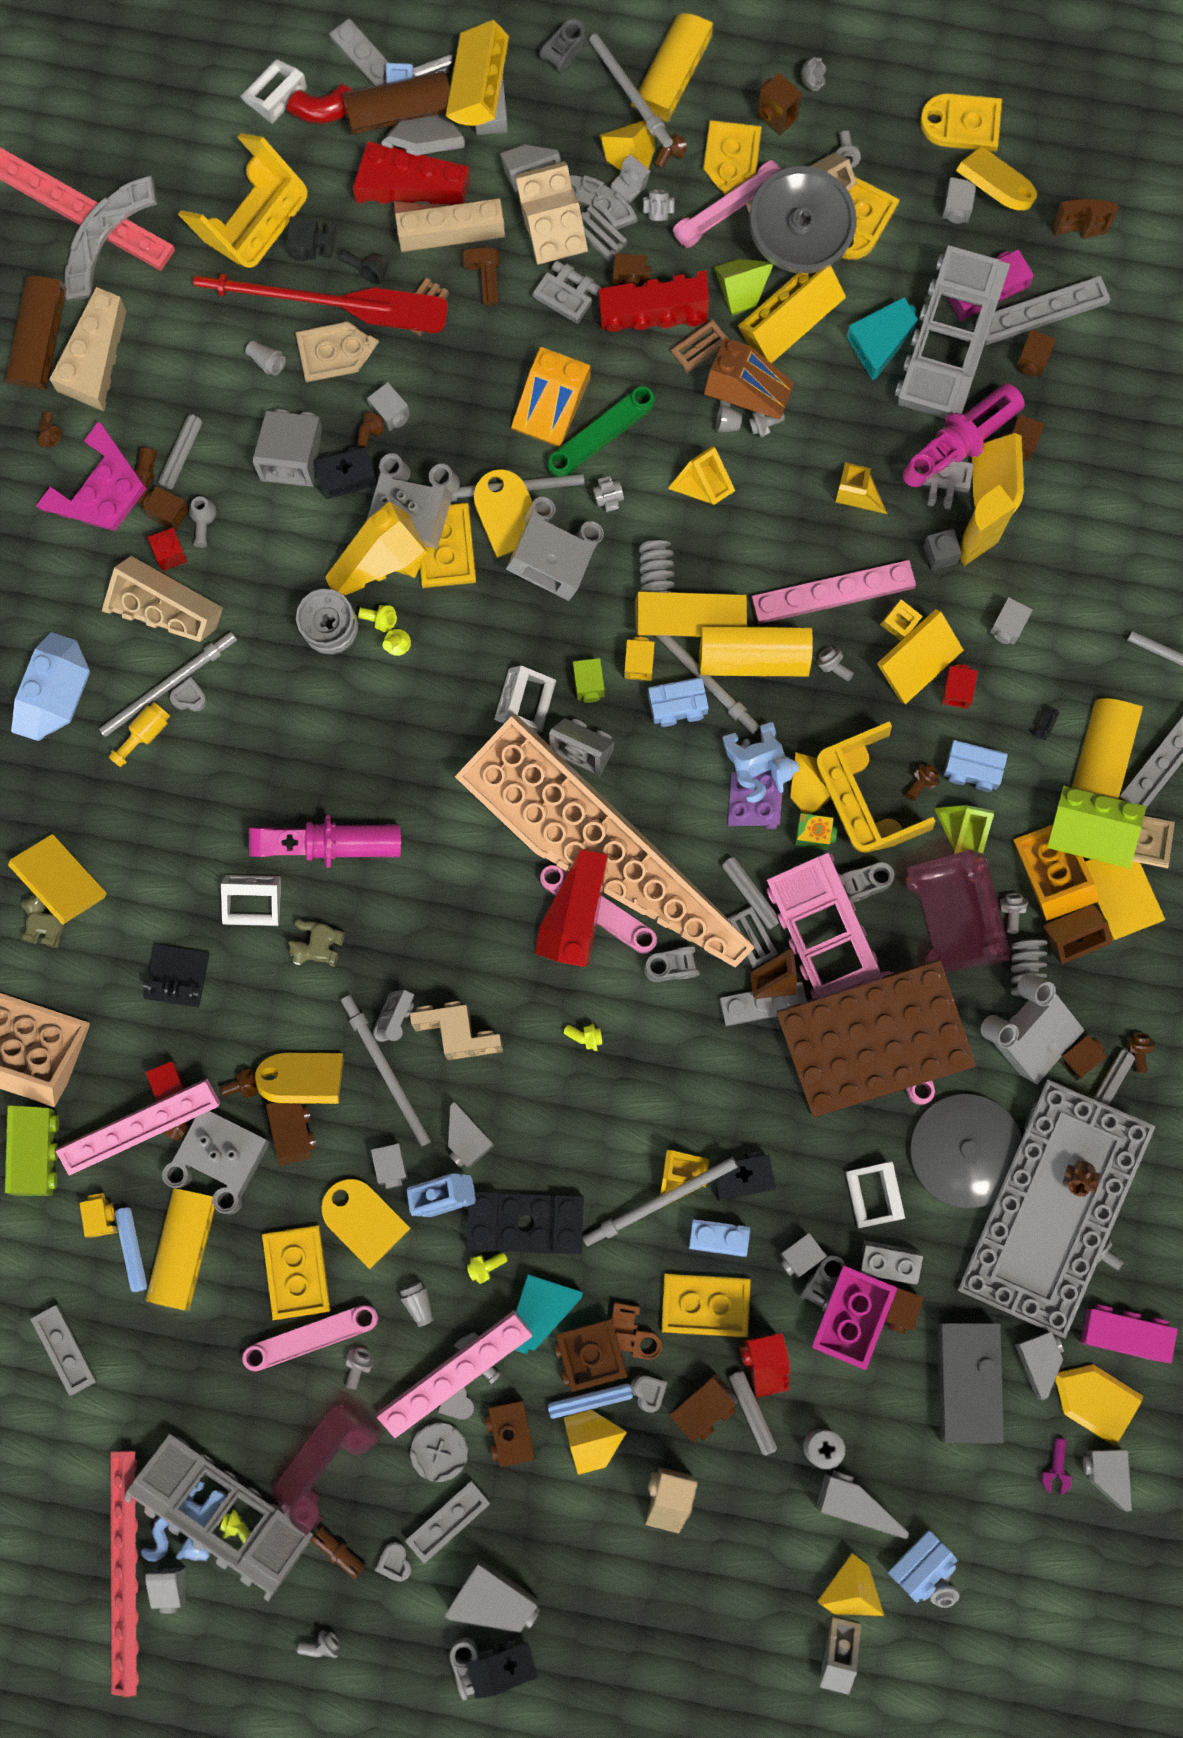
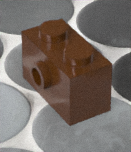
M779 72L773 79L768 78L760 88L758 117L781 136L798 120L802 92Z
M1093 904L1042 926L1045 940L1047 941V948L1061 965L1112 943L1108 921Z
M301 1103L267 1104V1113L278 1166L312 1159L311 1150L316 1149L313 1132L307 1133L305 1123L310 1122L307 1105L302 1106Z
M715 1373L674 1409L670 1417L692 1443L698 1438L703 1441L715 1431L712 1425L720 1418L725 1422L737 1411L734 1406L739 1400Z
M524 1400L489 1408V1414L485 1415V1422L488 1433L493 1432L495 1443L490 1444L493 1461H499L500 1467L535 1460Z

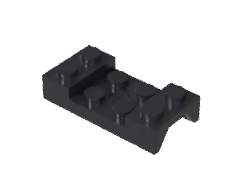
M475 1192V1204L469 1205L467 1250L582 1255L583 1196ZM524 1215H528L534 1220V1227L529 1232H523L518 1228V1220Z

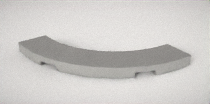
M151 176L137 179L120 187V190L97 204L81 224L71 244V253L65 269L64 285L67 288L65 298L68 302L91 298L93 294L95 264L103 244L112 231L130 215L144 208L157 205L154 179Z

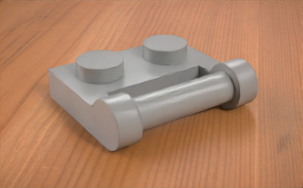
M406 990L389 993L372 1031L376 1041H397L402 1037L401 1023L404 1017L407 1018L413 1009L414 1003L411 1001L414 994Z

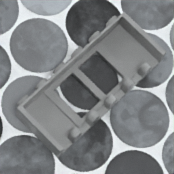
M949 245L946 254H940L936 270H940L937 280L932 279L928 295L932 296L930 304H924L920 315V320L924 322L921 330L916 329L911 345L916 347L913 356L907 355L903 368L904 371H907L904 381L899 380L895 396H899L898 405L944 419L950 413L958 412L962 414L982 350L986 343L989 328L1001 297L1003 285L1009 272V263ZM941 295L982 306L974 332L933 321ZM930 330L971 342L962 368L921 356Z
M169 1434L127 1490L125 1501L130 1503L134 1498L145 1506L144 1512L146 1515L154 1518L157 1514L169 1523L168 1529L173 1534L178 1535L181 1531L194 1540L192 1546L197 1551L202 1552L205 1548L218 1557L216 1563L221 1568L226 1569L229 1565L242 1574L240 1580L245 1585L250 1586L253 1582L266 1591L264 1599L269 1602L308 1546L313 1534L309 1532V1529L303 1523L293 1521L286 1516L285 1512L277 1505L271 1504L270 1506L264 1502L256 1490L249 1487L246 1489L237 1483L238 1480L233 1474L228 1471L222 1472L214 1467V1463L210 1458L203 1454L199 1455L190 1449L189 1444L183 1439L175 1438ZM204 1474L230 1492L205 1527L179 1510ZM237 1498L263 1515L239 1551L212 1533Z

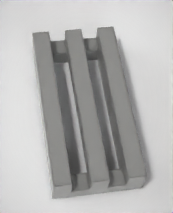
M591 205L585 213L581 214L582 222L591 228L612 249L609 251L583 226L586 240L605 259L609 261L615 256V253L617 254L627 245V239ZM590 217H591L600 227H602V228L618 243V245H617L604 231H602V230L590 219Z
M752 906L728 918L739 931L740 929L736 921L739 920L750 941L755 946V950L760 958L756 960L752 951L747 955L753 969L778 956L774 945ZM745 916H750L770 952L769 954L765 955Z

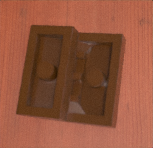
M1094 199L1061 202L1052 224L1054 236L1080 230L1083 239L1106 234L1109 232L1119 210L1118 204Z

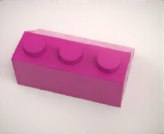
M843 1266L811 1348L866 1370L897 1288Z

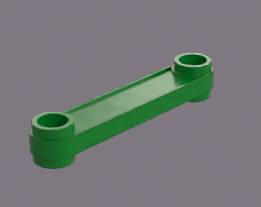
M644 386L636 388L554 452L548 460L550 474L553 477L568 476L649 413L654 406V394L652 391ZM644 397L649 401L645 404H640L636 400ZM558 461H562L567 464L562 469H558L553 466Z

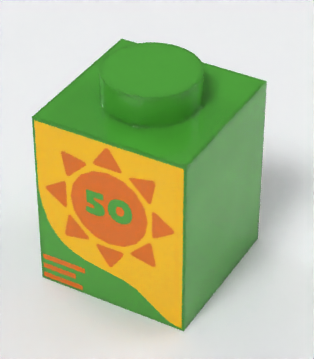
M801 813L798 819L795 846L828 850L830 843H835L837 836V827L833 826L834 818Z

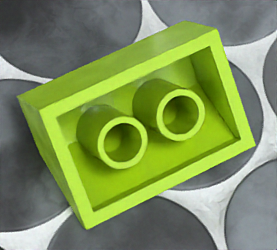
M1063 786L1047 848L1130 869L1140 836L1146 806Z
M8 1106L5 1193L16 1196H53V1189L57 1188L58 1183L57 1172H54V1160L58 1159L56 1153L58 1144L54 1143L55 1132L59 1130V1117L55 1115V1110L39 1107Z

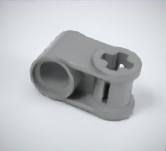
M881 862L841 875L848 898L855 903L887 890L894 878L892 867L887 863ZM877 871H883L887 874L888 881L878 883L873 878V874Z
M684 947L651 955L644 967L646 977L653 982H662L699 976L700 973L699 970H696L693 953L696 952L695 947ZM655 961L661 962L665 967V972L662 974L653 973L650 964Z
M466 1637L456 1640L452 1645L450 1653L456 1683L463 1701L467 1700L469 1695L474 1694L466 1662L477 1658L476 1653L478 1652L475 1642ZM460 1647H467L471 1650L472 1656L468 1660H460L456 1655V1650Z

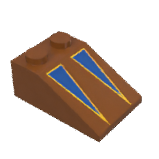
M724 338L711 367L704 394L781 420L795 383L751 346Z

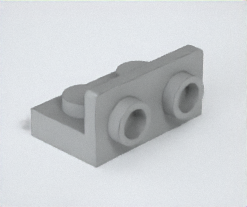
M863 1240L861 1273L911 1284L918 1283L923 1255L920 1251Z

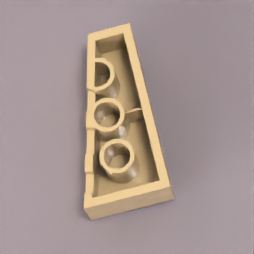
M95 288L50 377V381L57 392L102 411H105L106 395L111 384V372L117 357L116 349L118 342H120L126 315V308L121 297L100 288Z
M659 1467L658 1473L652 1472L648 1487L652 1498L645 1525L680 1533L683 1524H685L691 1512L697 1481L693 1475Z

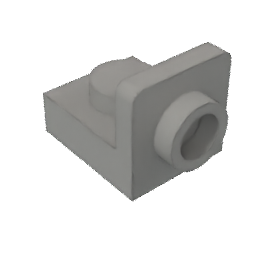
M629 155L623 162L620 175L611 184V189L621 195L628 203H631L646 187L650 170L632 155Z

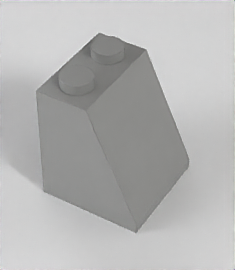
M276 409L274 412L266 411L253 457V464L260 481L313 487L316 472L315 461L318 459L322 424L319 417L309 412H302L300 415L291 414L283 409Z
M481 1559L444 1617L453 1621L521 1632L524 1626L530 1628L539 1615L540 1609L537 1608L539 1599Z

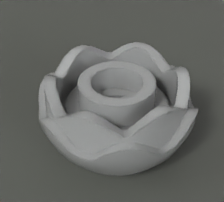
M811 57L802 66V82L808 89L818 91L825 84L823 75L826 71V66L822 63V58Z

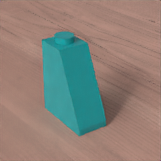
M905 297L848 327L846 337L872 380L881 374L915 330L918 313L912 304H908Z
M528 1275L516 1313L532 1331V1337L514 1349V1351L528 1354L529 1349L535 1351L581 1300L583 1292Z

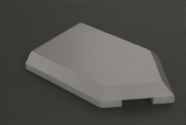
M446 114L400 121L393 126L382 141L383 146L393 148L396 145L406 148V152L413 155L465 147L462 134Z

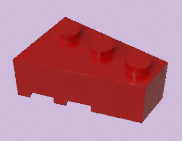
M783 1333L744 1340V1347L739 1348L743 1365L749 1366L756 1398L790 1391L788 1384L790 1379L789 1376H786L790 1374V1362Z

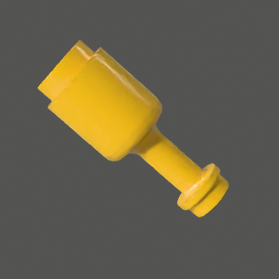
M155 702L150 707L147 705L129 725L128 729L131 732V736L116 752L112 750L108 757L121 768L123 764L127 763L125 758L139 743L149 744L168 724L166 721L170 718V715Z

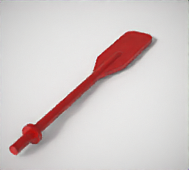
M221 274L219 279L194 276L193 281L196 287L217 289L218 294L221 296H226L227 291L338 306L367 324L438 333L444 329L448 313V304L442 297L381 288H370L338 296L228 280L227 274Z

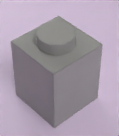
M950 178L942 219H947L953 223L969 222L976 189L974 183L968 180Z
M388 382L367 398L370 410L382 418L384 426L389 432L393 428H399L407 422L410 416L408 405Z
M1008 597L990 633L995 635L994 638L999 642L1014 645L1033 609Z
M395 1144L371 1150L378 1184H385L386 1189L402 1186V1180L408 1179L401 1145Z
M808 1233L780 1254L783 1258L780 1264L789 1276L794 1274L798 1278L827 1256L810 1233Z

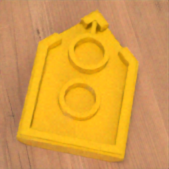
M710 121L704 171L725 196L756 175L762 126Z
M1093 1364L1058 1372L1055 1379L1064 1415L1113 1446L1121 1439L1143 1400V1395Z

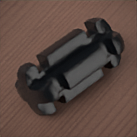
M1050 706L1044 710L1046 713L1042 714L1036 726L1037 729L1033 732V735L1041 740L1048 738V734L1057 720L1056 717L1060 714L1057 709Z

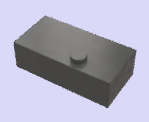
M937 1324L940 1441L944 1443H1004L1000 1324Z

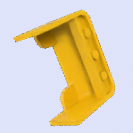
M240 133L238 139L254 155L247 165L246 174L249 181L255 187L226 225L219 219H206L202 214L181 210L178 215L206 244L238 265L251 268L259 263L290 222V216L294 217L307 198V188L264 137Z
M890 721L822 750L817 758L818 770L853 847L860 852H871L896 846L933 830L935 825L934 817L906 829H902L901 825L892 819H886L875 824L853 776L863 771L869 763V754L865 746L890 736L892 728Z

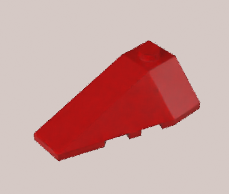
M584 849L580 850L539 927L535 954L556 962L586 967L590 964L609 854Z

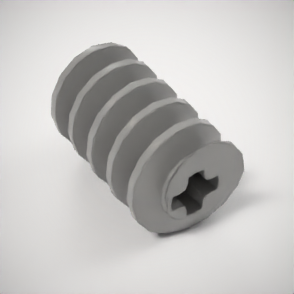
M653 540L640 545L639 552L642 554L640 556V563L642 564L640 567V573L642 574L640 583L643 585L641 592L673 593L667 591V589L673 588L674 582L667 581V579L674 577V572L666 570V568L674 566L673 561L666 560V558L673 556V551L666 549V547L671 545V542Z
M1037 939L1020 940V942L1012 945V950L1017 952V954L1011 956V960L1017 963V965L1011 967V972L1018 975L1011 978L1012 984L1018 986L1021 977L1028 973H1033L1041 978L1047 977V974L1039 972L1040 968L1047 966V963L1039 960L1040 957L1047 955L1046 951L1039 949L1040 946L1046 945L1047 941ZM1018 987L1011 989L1012 995L1024 998L1019 994Z
M816 1429L811 1431L805 1438L803 1450L806 1458L814 1465L822 1469H831L842 1462L845 1455V1445L838 1434L827 1429ZM823 1442L830 1446V1449H827L825 1452L826 1455L818 1451V1448L823 1447Z

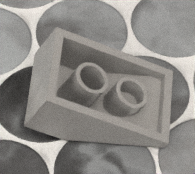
M563 719L549 733L550 747L565 761L599 777L601 776L614 750V741L611 740L612 737L600 730H597L595 733L587 729V725L577 719H572V721Z
M833 1471L832 1476L825 1474L816 1509L821 1513L905 1539L908 1538L909 1533L860 1486L853 1482L854 1477L838 1471Z

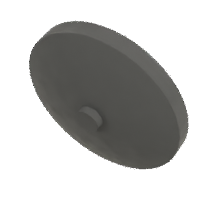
M809 166L789 167L770 176L758 189L749 215L751 235L761 254L775 266L789 272L801 274L818 272L835 264L848 250L853 240L857 223L855 205L846 187L830 173Z
M972 1094L953 1095L933 1104L917 1121L910 1139L909 1153L911 1166L921 1186L938 1201L957 1208L982 1207L996 1201L1022 1140V1135L1012 1116L996 1102Z

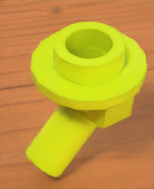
M379 605L378 611L359 608L358 618L374 621L375 628L382 632H389L396 624V611L390 605Z
M394 629L386 634L382 646L390 654L400 656L409 650L411 639L406 631Z
M594 1023L584 1027V1033L571 1025L566 1026L564 1029L566 1036L578 1043L585 1044L586 1049L598 1051L597 1045H602L601 1028H595Z
M502 1252L486 1261L482 1255L470 1257V1264H467V1269L473 1281L477 1280L479 1284L491 1278L489 1271L506 1263L507 1257Z
M235 1509L232 1510L231 1514L226 1513L219 1530L225 1532L223 1538L236 1536L238 1533L244 1544L251 1532L247 1525L241 1522L242 1517L238 1516Z

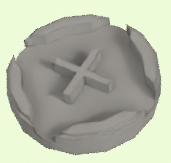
M434 1423L425 1426L416 1434L412 1442L410 1457L413 1467L420 1476L430 1481L444 1482L453 1479L463 1470L468 1458V1446L465 1437L459 1429L446 1423Z

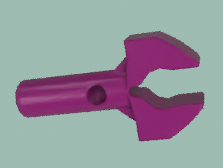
M1062 1437L1055 1438L1052 1468L1047 1472H1041V1483L1048 1493H1051V1482L1057 1475L1061 1482L1059 1486L1060 1495H1063L1072 1486L1073 1478L1072 1476H1067L1063 1470L1067 1441Z

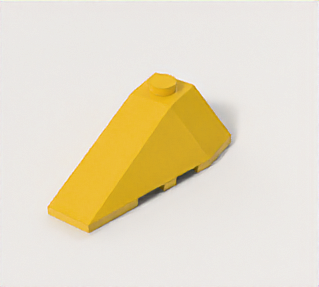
M389 501L366 521L325 578L331 590H335L345 596L364 588L366 583L373 580L381 581L386 579V575L392 572H403L424 557L428 551L409 513Z

